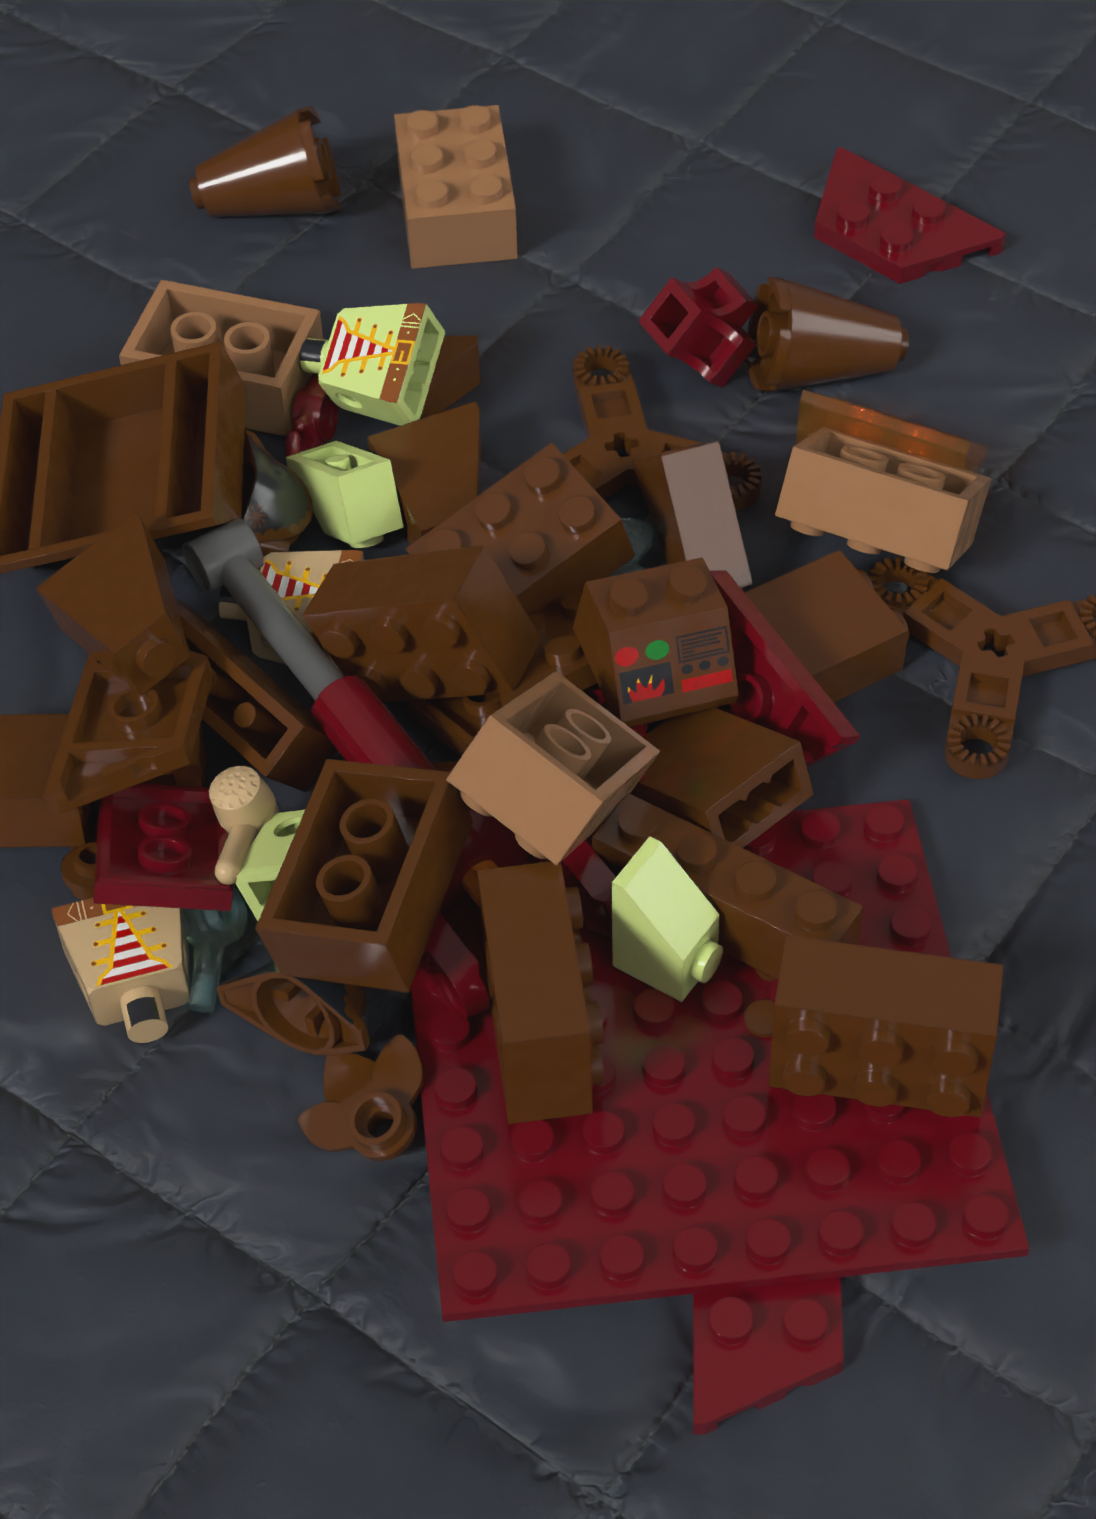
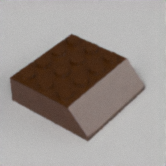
M221 341L4 393L0 419V574L76 557L133 511L141 517L153 539L207 528L242 517L247 389Z

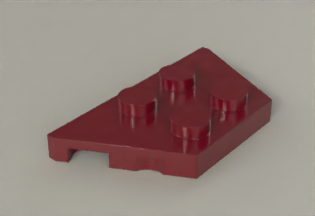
M842 147L838 148L835 152L815 220L814 238L898 284L922 278L925 274L932 271H945L961 266L963 255L985 249L990 257L998 255L1004 250L1007 234Z
M727 570L710 571L728 608L739 695L736 703L715 708L800 741L807 768L855 744L860 738L859 733Z
M840 1277L693 1294V1434L705 1435L716 1430L717 1423L753 1406L760 1410L784 1399L786 1394L797 1386H812L842 1372L844 1355Z

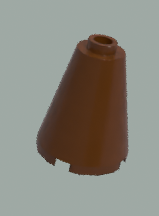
M314 107L299 108L196 165V177L189 179L190 190L196 207L199 210L206 208L211 217L320 214L340 210L342 205L334 198L341 195L335 162L327 137L322 139L321 137L316 138L312 125L321 123V120Z
M768 277L769 284L761 283L756 291L754 301L759 306L749 318L748 335L752 340H757V358L747 357V364L751 383L757 391L772 392L888 373L895 369L898 361H904L909 346L908 331L906 328L901 327L900 320L895 315L781 277Z

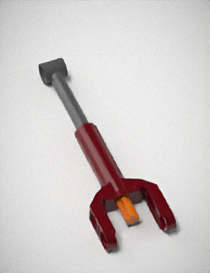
M238 517L183 544L184 559L198 586L206 593L222 586L227 589L315 700L311 710L313 720L346 761L436 770L363 679H359L357 675L344 676L261 574L258 569L263 566V554L253 531L243 519ZM469 809L468 811L473 823L418 967L420 973L446 1007L461 1022H466L488 1009L490 1005L489 995L479 975V962L440 912L467 897H471L480 908L477 870L522 865V860L528 856L535 863L550 861L549 859L537 858L525 851L516 841L515 833L493 816H484ZM585 840L561 861L565 888L578 886L583 922L589 930L612 937V882L616 876Z

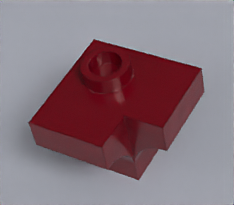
M715 267L707 276L695 282H683L671 277L638 322L667 355L683 361L700 373L709 383L723 388L757 345L742 327L759 305L729 272Z

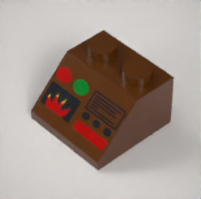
M703 557L585 582L573 630L606 703L615 717L628 727H633L736 703L739 695L728 608Z

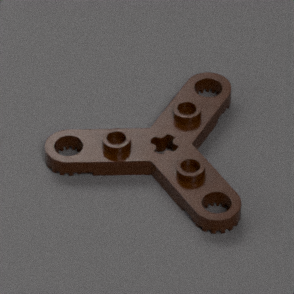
M596 345V349H592L590 346L586 348V352L580 351L578 357H575L573 360V385L587 439L566 451L563 455L604 500L627 485L640 488L632 460L685 446L704 444L647 429L635 382L632 379L629 368V361H627L625 354L621 355V351L618 348L613 351L612 346L609 345L606 346V349H601V345ZM595 369H607L613 372V377L607 375V380H605L604 376H601V380H597V376L594 375L591 378L589 372ZM625 449L627 455L630 456L619 457L617 451L614 450ZM722 452L727 476L739 477L746 481L743 483V487L741 484L737 485V489H734L732 485L730 486L735 510L747 508L757 501L761 493L762 472H760V466L755 464V460L752 457L746 459V454L741 453L740 456H736V452H730V454Z
M895 557V561L885 558L884 563L877 562L875 568L869 571V578L874 590L889 608H895L902 614L907 623L909 633L959 666L944 753L948 765L956 773L964 777L988 779L996 776L1005 768L1011 747L1022 677L1096 659V621L1093 622V619L1096 618V596L1093 594L1088 596L1087 599L1071 602L1068 599L1000 616L944 579L937 580L927 572L909 567L904 561H901V557ZM889 582H902L910 586L912 590H910V594L904 592V597H901V593H897V597H894L892 591L887 594V589H882V586ZM992 644L996 651L1005 650V655L997 657L992 650L984 651V645ZM970 739L983 740L993 747V753L988 752L987 757L984 754H980L979 758L973 752L972 756H970L969 750L963 751L964 746L962 743Z

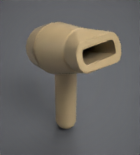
M234 766L222 771L215 777L209 789V798L220 825L229 833L215 866L216 878L226 885L234 884L237 881L236 876L241 871L250 845L263 825L276 813H279L275 796L269 786L256 771L246 766Z

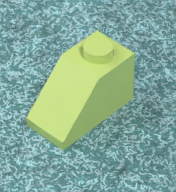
M339 441L286 457L288 468L294 471L306 485L312 499L313 513L325 534L348 543L350 547L365 548L381 543L384 540L383 534L404 527L390 459Z
M649 836L612 882L613 966L682 1002L698 981L706 983L719 966L723 955V947L718 944L719 913L663 843Z

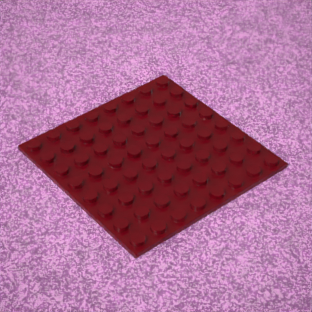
M909 799L791 811L743 848L864 906L859 945L952 958ZM595 832L592 833V834L586 839V841L589 843V845H590L591 847H592V836L595 834ZM530 856L522 860V865L535 863ZM467 897L440 913L479 962V975L489 995L483 954L480 908L471 897ZM583 922V928L579 929L582 943L588 942L593 971V985H589L592 1001H599L603 1024L604 1043L600 1044L603 1060L604 1084L592 1085L593 1114L508 1124L491 1003L485 1011L466 1022H461L450 1012L417 969L411 985L416 1048L424 1066L425 1076L421 1089V1101L443 1322L1028 1256L1030 1248L988 1092L986 1091L981 1118L967 1115L945 1117L926 1109L891 1104L878 1107L864 1104L857 1099L822 1094L801 1096L787 1089L768 1087L772 1037H759L751 1033L745 1025V1011L751 1003L761 999H769L775 1004L778 979L775 978L772 982L764 980L756 973L754 967L724 952L713 976L706 983L698 981L681 1002L614 967L612 937L589 930Z

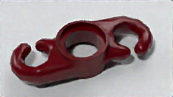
M314 373L305 388L300 389L295 397L292 411L293 431L286 435V457L325 445L326 442L333 438L336 432L339 409L320 386L319 374Z

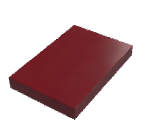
M140 783L99 799L93 904L231 911L233 884H223L215 876V866L229 833L220 825L209 798L210 788Z

